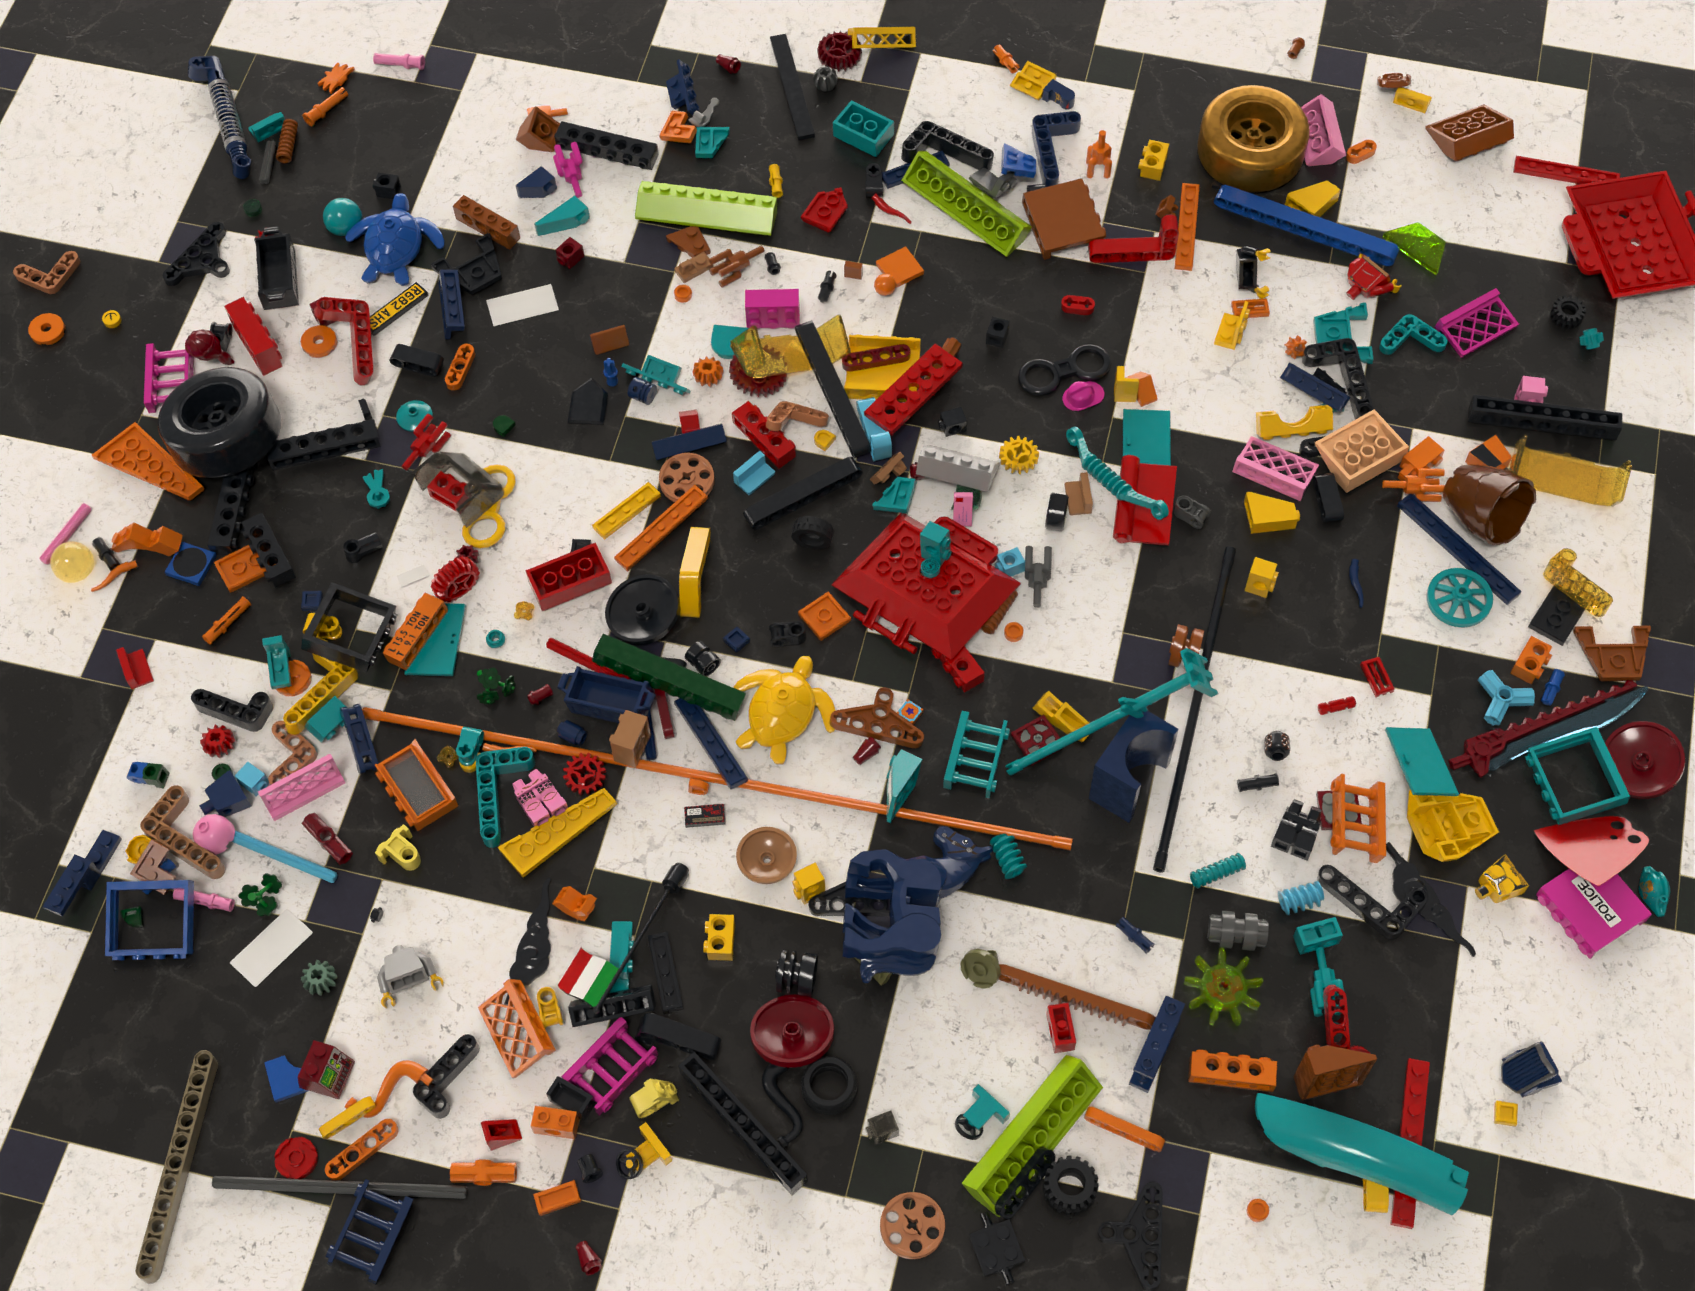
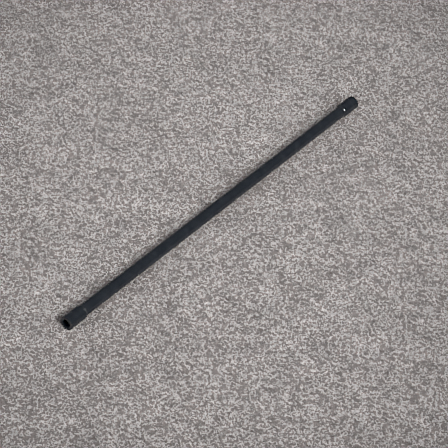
M1231 546L1225 547L1221 573L1202 656L1208 660L1204 664L1207 671L1210 666L1231 567L1236 554V549ZM1195 689L1159 848L1153 865V870L1159 873L1165 872L1168 849L1203 693Z

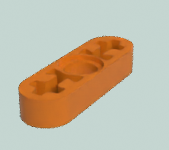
M462 344L458 348L445 376L446 386L450 390L461 388L475 358V351L471 344ZM459 364L465 365L461 370L455 368Z

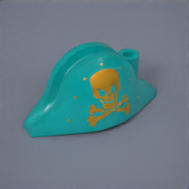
M1651 866L1643 867L1639 882L1640 896L1657 917H1662L1665 915L1671 889L1669 882L1662 872H1657Z

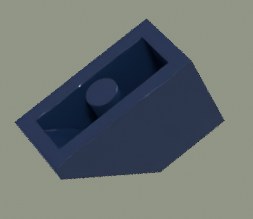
M542 166L515 185L519 198H545L557 189L555 177Z

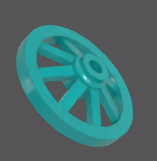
M1450 568L1441 571L1431 580L1427 589V603L1432 613L1442 622L1454 627L1463 628L1479 624L1488 616L1493 605V593L1486 580L1479 574L1464 568ZM1456 577L1466 578L1464 584H1460ZM1448 578L1454 587L1439 583ZM1473 581L1480 589H1470L1469 585ZM1435 590L1451 593L1435 599ZM1473 595H1484L1485 605L1474 598ZM1452 601L1453 604L1448 614L1439 607L1441 604ZM1468 602L1481 612L1472 617ZM1458 606L1463 607L1465 618L1453 617Z

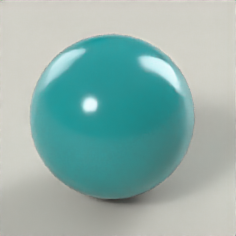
M336 198L330 201L323 212L325 227L329 232L338 236H346L347 232L362 220V212L359 206L347 198Z

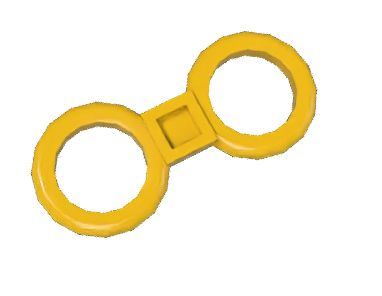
M498 464L490 465L483 468L474 478L473 491L481 501L478 512L472 514L462 527V536L470 546L473 545L475 548L490 547L496 544L505 532V521L498 513L501 504L500 500L506 498L515 486V475L508 467ZM492 473H502L507 476V484L501 491L490 494L481 490V483L486 476ZM492 519L497 522L496 532L491 537L477 540L470 536V530L477 521Z

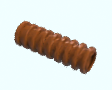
M285 119L283 121L276 159L281 163L291 162L298 123L292 119Z
M1016 590L981 627L983 632L987 634L995 633L1009 607L1012 606V603L1018 596Z

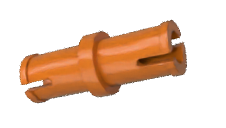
M1000 44L996 45L993 53L1000 59V63L1006 66L1012 74L1018 71L1017 68H1020V66Z

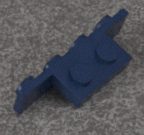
M678 59L679 74L666 81L671 107L676 110L686 104L688 112L693 115L695 111L700 109L696 102L697 95L693 89L694 82L690 76L691 69L688 64H684Z

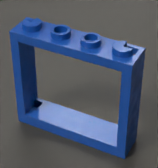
M194 881L107 882L105 956H112V960H125V956H133L132 960H145L146 955H153V959H166V955H173V959H184L186 954H193ZM184 889L183 948L118 950L119 891Z

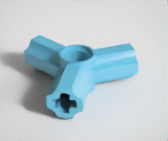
M1488 670L1478 678V682L1492 698L1484 719L1493 726L1500 725L1509 706H1533L1535 703V693L1532 688H1511L1504 685L1493 670Z

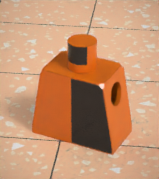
M1494 435L1471 450L1465 462L1468 465L1492 466L1509 470L1507 467L1512 457L1499 438Z

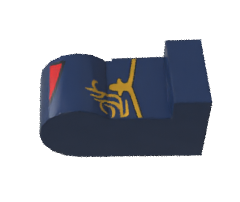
M1052 79L1043 89L1042 100L1046 102L1052 100L1060 104L1063 109H1071L1074 106L1075 93L1073 90Z

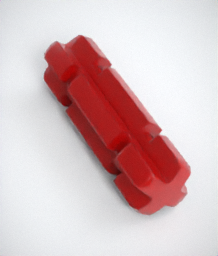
M1353 696L1346 697L1345 700L1341 698L1329 701L1328 704L1326 702L1318 704V711L1320 715L1328 714V712L1345 710L1346 707L1348 709L1354 708L1356 700Z

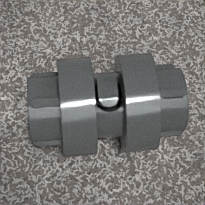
M1221 911L1220 915L1212 914L1209 916L1207 938L1210 942L1218 943L1219 948L1232 949L1233 943H1240L1241 950L1255 951L1256 947H1265L1267 945L1269 924L1266 919H1258L1257 914L1244 913L1243 919L1235 918V912Z

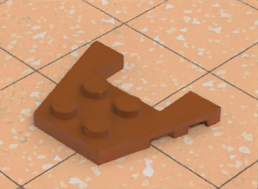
M1575 626L1573 632L1600 681H1640L1651 626H1633L1631 628L1634 644H1596L1593 626Z

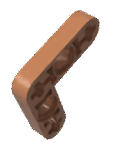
M68 251L63 254L48 274L25 264L16 266L13 273L19 282L45 293L55 294L79 266L80 259L75 251ZM60 270H66L64 274L57 275ZM35 277H41L39 281L33 282Z
M782 401L768 415L766 428L779 431L790 418L823 427L827 425L829 415L820 410Z
M284 721L274 723L272 733L293 754L269 775L270 785L275 783L276 778L283 779L286 777L283 771L289 776L313 763L317 758L314 746L300 734H289ZM278 729H284L288 735L285 737L282 732H278ZM294 738L300 740L296 746L289 745L290 741ZM307 751L308 753L310 752L311 755H304V753ZM290 764H298V768L296 770H288V766Z

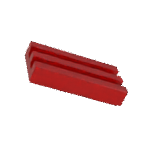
M1380 657L1361 662L1360 666L1375 697H1379L1381 694L1386 695L1388 692H1394V686ZM1373 663H1376L1387 688L1384 687Z

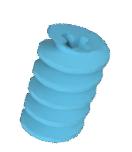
M1315 881L1313 884L1299 885L1298 889L1291 887L1290 890L1278 891V899L1286 915H1290V908H1292L1294 913H1297L1298 906L1302 911H1305L1306 904L1309 909H1313L1314 902L1317 907H1320L1321 900H1324V892L1320 883Z

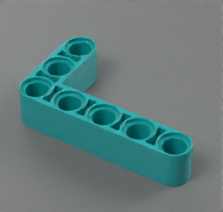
M528 747L486 751L478 754L476 757L480 834L484 844L489 848L497 847L501 842L497 775L531 770L535 766V759L532 750ZM524 757H529L528 760L522 761ZM506 759L509 760L507 763H502ZM490 762L488 765L482 766L483 763ZM486 780H491V782L487 784L483 783ZM492 797V800L485 802L486 798ZM490 815L494 816L492 819L486 820V817ZM489 834H495L492 838H487Z

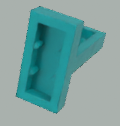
M282 635L263 638L262 642L267 652L272 690L292 686L288 657H291L290 649Z

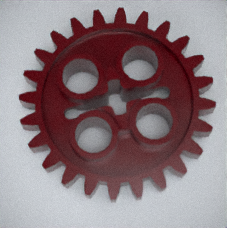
M751 345L750 350L744 347L743 353L737 351V356L733 355V360L730 361L729 367L730 379H733V385L738 384L737 390L744 389L743 394L749 391L750 396L756 393L757 398H759L760 394L767 397V392L773 395L774 390L779 392L780 387L784 386L788 369H786L787 364L783 363L784 358H779V353L773 354V349L767 351L766 346L760 349L759 345L754 349Z

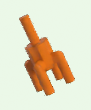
M1104 130L1099 132L1097 142L1093 146H1088L1086 164H1088L1087 178L1093 177L1096 164L1105 165L1104 178H1110L1112 148L1105 142L1106 131Z
M1421 468L1418 470L1417 476L1405 475L1404 481L1383 480L1382 487L1403 488L1405 494H1415L1416 498L1420 501L1441 502V494L1424 493L1443 492L1445 485H1439V478H1426V476H1444L1445 470Z

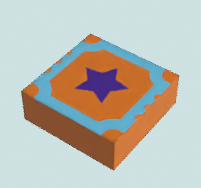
M907 699L897 713L914 725L923 713V708Z

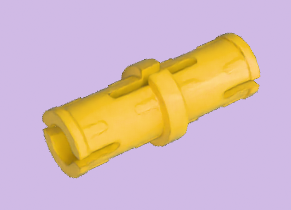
M772 164L769 166V184L772 187V196L780 198L783 196V180L780 176V167L777 164Z

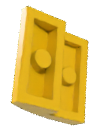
M1027 61L1021 72H1017L1010 87L1040 100L1043 96V89L1052 79L1055 80L1057 76Z

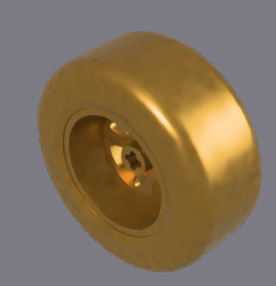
M1257 85L1240 86L1230 89L1213 99L1203 114L1197 145L1199 159L1205 170L1223 185L1246 192H1265L1276 189L1288 183L1298 173L1303 164L1310 133L1308 119L1302 108L1292 98L1276 89ZM1238 133L1242 137L1240 139H1235L1232 136V134ZM1265 139L1273 140L1274 144L1269 145L1265 143Z

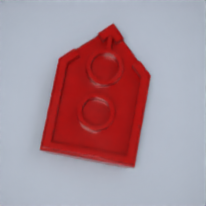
M835 188L834 191L818 192L801 215V219L805 223L821 230L831 232L848 208L842 188Z

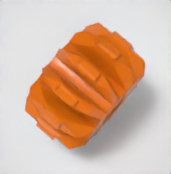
M706 356L704 360L699 358L698 363H694L693 376L697 383L700 382L702 386L707 384L710 387L712 383L717 385L718 381L722 380L723 367L719 360L716 361L714 357L708 359Z

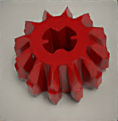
M215 724L214 729L207 727L208 733H202L203 739L200 740L203 751L212 758L215 755L221 758L223 753L228 755L227 750L233 749V743H235L232 731L224 725L219 728Z

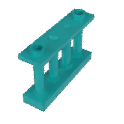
M961 712L944 776L943 788L951 790L953 783L961 782L987 788L986 798H990L991 792L996 790L997 781L994 778L1004 739L1008 740L1010 729L1007 728L1008 721L1004 720L1002 729L973 723L972 720H969V712ZM970 730L1000 736L998 745L968 740V737H965L966 731L970 732ZM968 747L995 753L994 761L989 763L963 757V754H960L961 749ZM963 764L991 771L989 781L961 775L956 771L957 765L961 766Z

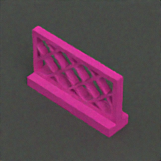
M1497 288L1440 318L1434 328L1444 334L1461 358L1518 327L1519 323L1498 297L1500 292ZM1496 303L1500 308V313L1491 311V306ZM1477 313L1487 314L1486 320L1478 319ZM1490 315L1499 317L1498 324L1489 322ZM1502 318L1508 319L1512 325H1501ZM1463 321H1471L1472 328L1462 326ZM1475 324L1485 325L1484 331L1476 330ZM1488 326L1497 328V332L1495 334L1488 333ZM1448 329H1458V336L1451 335ZM1461 331L1470 332V339L1461 337ZM1474 334L1482 335V341L1473 340ZM1459 343H1468V349L1463 351Z

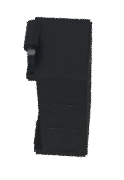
M279 227L264 228L262 236L254 238L257 256L258 297L264 310L297 306L299 305L296 253L290 234H282Z

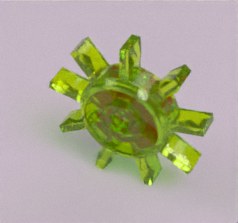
M1220 948L1217 957L1219 964L1210 967L1201 956H1197L1195 963L1204 972L1203 978L1185 976L1183 984L1200 988L1201 995L1190 1001V1009L1197 1008L1203 1003L1213 1008L1209 1017L1210 1025H1214L1217 1021L1219 1011H1229L1236 1026L1242 1022L1241 1015L1237 1009L1241 1003L1251 1009L1258 1010L1261 1003L1249 997L1246 993L1248 988L1262 986L1263 978L1245 979L1242 974L1250 958L1244 957L1234 967L1226 964L1225 949Z

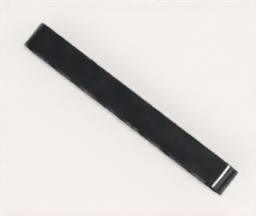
M813 321L795 326L799 342L852 457L856 458L870 453L871 447Z

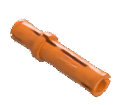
M242 596L224 616L213 623V626L202 638L211 645L215 639L222 633L224 634L227 628L251 606V603Z

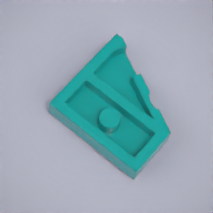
M697 127L696 158H713L730 134L729 127Z
M897 477L892 482V485L883 492L882 498L878 502L875 501L873 503V509L908 514L916 486V479Z

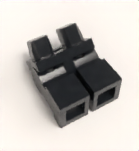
M1294 799L1290 807L1287 806L1270 847L1288 853L1290 846H1293L1291 855L1308 861L1322 820L1320 819L1322 810L1311 806L1309 814L1303 813L1301 810L1304 803Z

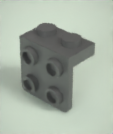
M982 168L971 174L969 180L976 187L983 189L987 195L996 198L1014 187L1017 182V176L1014 175L1015 172L1009 171L1006 175L997 177L986 168Z

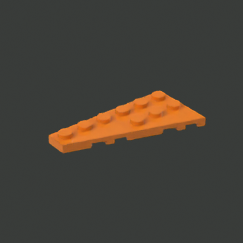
M136 422L92 454L93 459L189 501L205 490L191 474L182 470L172 456Z

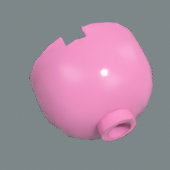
M218 814L202 817L193 829L194 842L214 855L224 852L229 841L232 842L235 835L234 825L227 818Z

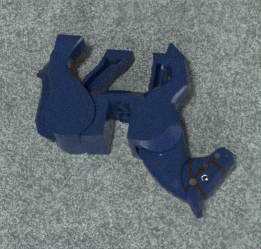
M941 826L935 831L933 842L942 850L943 858L918 856L904 859L885 849L863 851L850 860L846 877L845 898L890 900V928L872 923L858 909L848 903L845 904L842 957H855L861 960L860 973L863 983H869L872 977L878 973L918 976L931 969L935 963L941 939L940 912L937 906L941 898L951 895L965 885L974 875L980 864L991 859L990 853L993 851L991 846L978 847L970 838L958 834L949 827ZM873 870H881L887 878L867 879L864 877L869 878V874Z

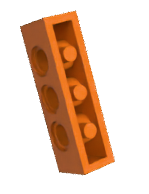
M1196 1050L1195 1052L1192 1051L1190 1056L1188 1082L1273 1092L1276 1087L1277 1061H1272V1059L1267 1057L1253 1059L1248 1055H1238L1237 1057L1229 1056L1225 1052L1211 1054L1206 1050ZM1213 1064L1217 1070L1211 1071L1206 1065ZM1233 1066L1238 1070V1072L1231 1073L1228 1070V1067ZM1249 1069H1256L1259 1075L1254 1076L1250 1074Z

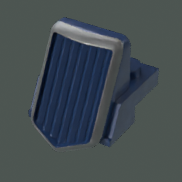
M1542 1041L1534 1043L1527 1048L1517 1050L1502 1059V1083L1515 1093L1520 1094L1522 1098L1562 1082L1558 1074L1559 1070Z

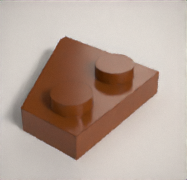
M690 226L666 235L667 242L674 243L678 246L679 250L686 252L692 258L702 252H705L706 255L711 253L701 231L696 226Z

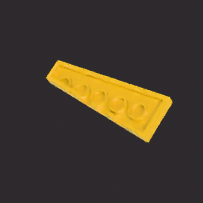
M603 788L581 800L578 804L565 809V812L558 816H552L540 826H534L531 828V831L522 836L518 835L500 845L498 849L524 878L615 807L617 802Z

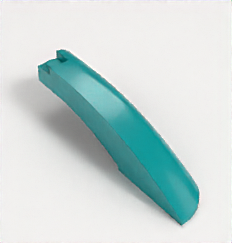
M1257 1093L1255 1100L1257 1120H1260L1265 1135L1278 1147L1322 1168L1327 1167L1391 1188L1451 1216L1463 1204L1468 1191L1465 1187L1469 1172L1453 1165V1160L1402 1137L1357 1120L1295 1101Z

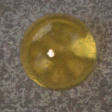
M69 541L56 547L51 555L50 565L58 579L67 583H75L85 579L92 572L94 557L90 549L84 544Z

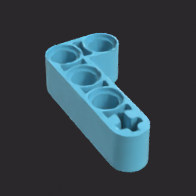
M872 397L856 401V406L864 433L871 447L872 459L877 461L892 457V442L888 431L885 432V430L864 416V411L875 401V398Z

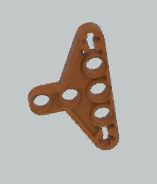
M886 687L878 689L874 704L836 710L830 716V726L839 731L868 738L872 737L876 740L915 749L919 748L924 740V734L921 730L891 709L893 692ZM886 694L890 699L886 701L881 700L879 695ZM883 710L886 715L880 717L876 715L875 711ZM851 718L849 721V725H846L847 719ZM859 721L863 724V727L856 728L852 723ZM873 726H879L882 729V731L876 733L871 728ZM894 730L899 731L901 736L893 737L890 732ZM905 731L908 732L906 739H904ZM913 736L917 737L916 741H913Z

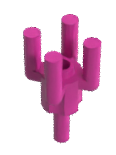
M577 142L571 143L573 152L569 154L570 158L566 160L564 159L561 146L555 145L556 155L553 156L558 175L560 177L564 176L566 182L572 183L575 196L579 198L582 196L578 182L582 178L580 168L582 157Z

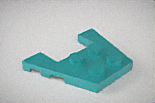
M1366 302L1360 303L1359 306L1353 308L1352 306L1346 307L1343 311H1332L1315 316L1313 324L1316 344L1344 338L1352 339L1350 320H1367ZM1372 346L1357 347L1361 362L1372 364L1374 360Z

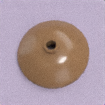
M760 827L750 831L741 839L736 851L737 864L742 874L749 880L759 884H773L783 880L792 872L797 859L796 847L791 837L784 831L774 827ZM765 859L771 860L769 863L764 862Z

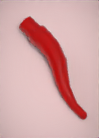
M877 194L872 196L871 199L882 211L890 215L899 216L911 224V220L906 215L890 207Z

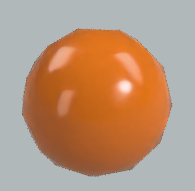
M880 274L874 281L876 292L882 296L892 294L896 289L894 277L890 274Z

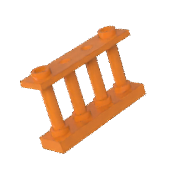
M1340 774L1331 783L1332 854L1337 855L1346 847L1366 851L1370 854V862L1378 863L1386 857L1385 783L1378 781L1367 789L1345 784V774ZM1345 792L1366 796L1369 799V807L1346 803ZM1345 810L1368 815L1369 825L1345 821ZM1345 829L1368 833L1369 844L1345 839Z

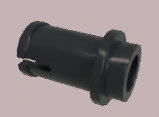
M766 253L764 258L768 266L767 271L772 275L778 274L781 266L776 260L775 253Z

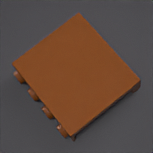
M1082 178L1023 193L1022 205L1044 260L1051 257V252L1087 244L1092 240L1104 239L1106 237V230L1100 224V215L1094 209V200L1090 199L1088 185L1084 184Z

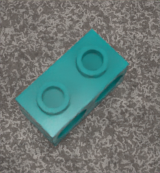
M1336 917L1297 927L1293 938L1301 955L1316 951L1317 947L1327 948L1340 943L1343 934Z

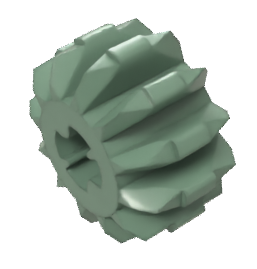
M316 960L315 965L308 963L309 969H303L304 976L301 977L304 989L309 990L312 995L317 992L318 995L322 996L323 990L330 993L329 986H335L333 980L337 979V975L334 973L335 968L329 966L327 961L321 964L319 960Z

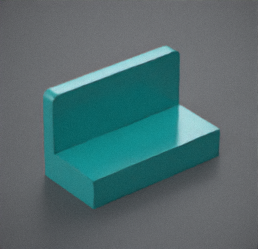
M281 112L275 113L250 126L248 129L257 142H260L282 130L283 121L285 120L284 115Z

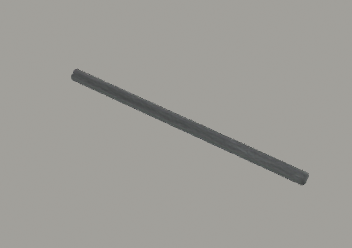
M214 1176L212 1178V1187L215 1189L354 1194L358 1184L363 1185L364 1183L358 1181ZM369 1182L367 1187L368 1190L386 1196L465 1199L467 1196L466 1186Z

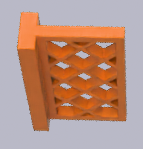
M508 979L503 983L504 987L481 1004L478 1009L511 1077L516 1078L543 1056L550 1055L556 1050L522 981ZM505 993H508L510 997L508 1005L502 1004ZM490 1005H496L493 1017L489 1016L486 1010ZM501 1007L507 1008L505 1020L499 1019ZM512 1010H516L518 1013L517 1023L510 1021ZM498 1021L504 1023L502 1035L498 1034L496 1030ZM509 1024L516 1026L514 1037L507 1036ZM521 1027L527 1031L525 1040L519 1039ZM506 1039L513 1040L510 1052L505 1049ZM518 1042L525 1043L522 1055L516 1054ZM530 1045H533L537 1052L532 1058L527 1057ZM515 1057L521 1058L518 1069H515L513 1065Z

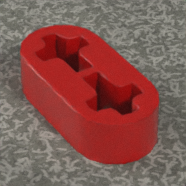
M1067 295L1062 298L1061 309L1065 313L1090 315L1094 312L1095 301L1089 297Z

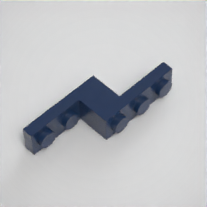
M102 830L86 858L74 854L44 903L43 908L63 917L80 887L88 890L93 889L122 838Z

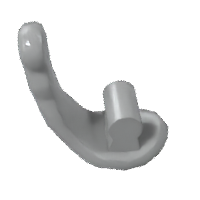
M715 97L712 98L711 103L703 113L695 111L693 117L689 119V123L696 127L707 125L710 122L715 107L719 105V100Z

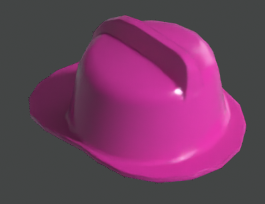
M1078 381L1074 382L1064 392L1062 400L1068 409L1080 411L1100 403L1104 399L1105 393L1103 388L1095 382Z

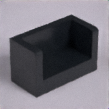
M559 1076L556 1077L546 1093L550 1102L564 1110L576 1111L579 1119L583 1121L586 1120L596 1104L592 1095Z

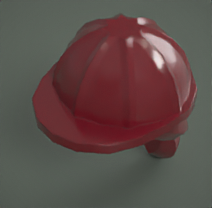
M209 330L193 331L186 339L185 350L192 357L204 361L218 359L224 365H231L235 362L229 353L221 349L220 341Z

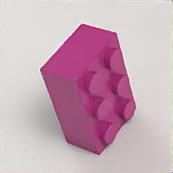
M799 289L745 290L747 328H794L800 325Z

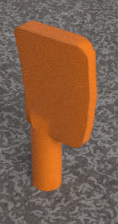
M549 105L537 106L550 117L568 115L567 108L551 110ZM534 107L527 109L528 115Z

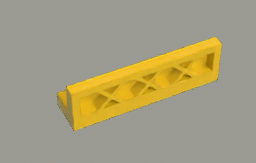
M915 27L848 28V36L852 35V48L916 47ZM911 34V44H906L902 38L904 35ZM857 35H863L866 39L862 45H857ZM874 35H878L882 39L878 44L871 40ZM889 35H894L897 38L894 44H890L886 40Z

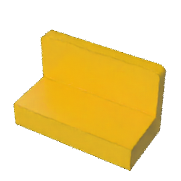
M1399 87L1397 88L1393 103L1426 113L1432 97Z
M1117 366L1114 402H1136L1139 379L1125 378V367Z

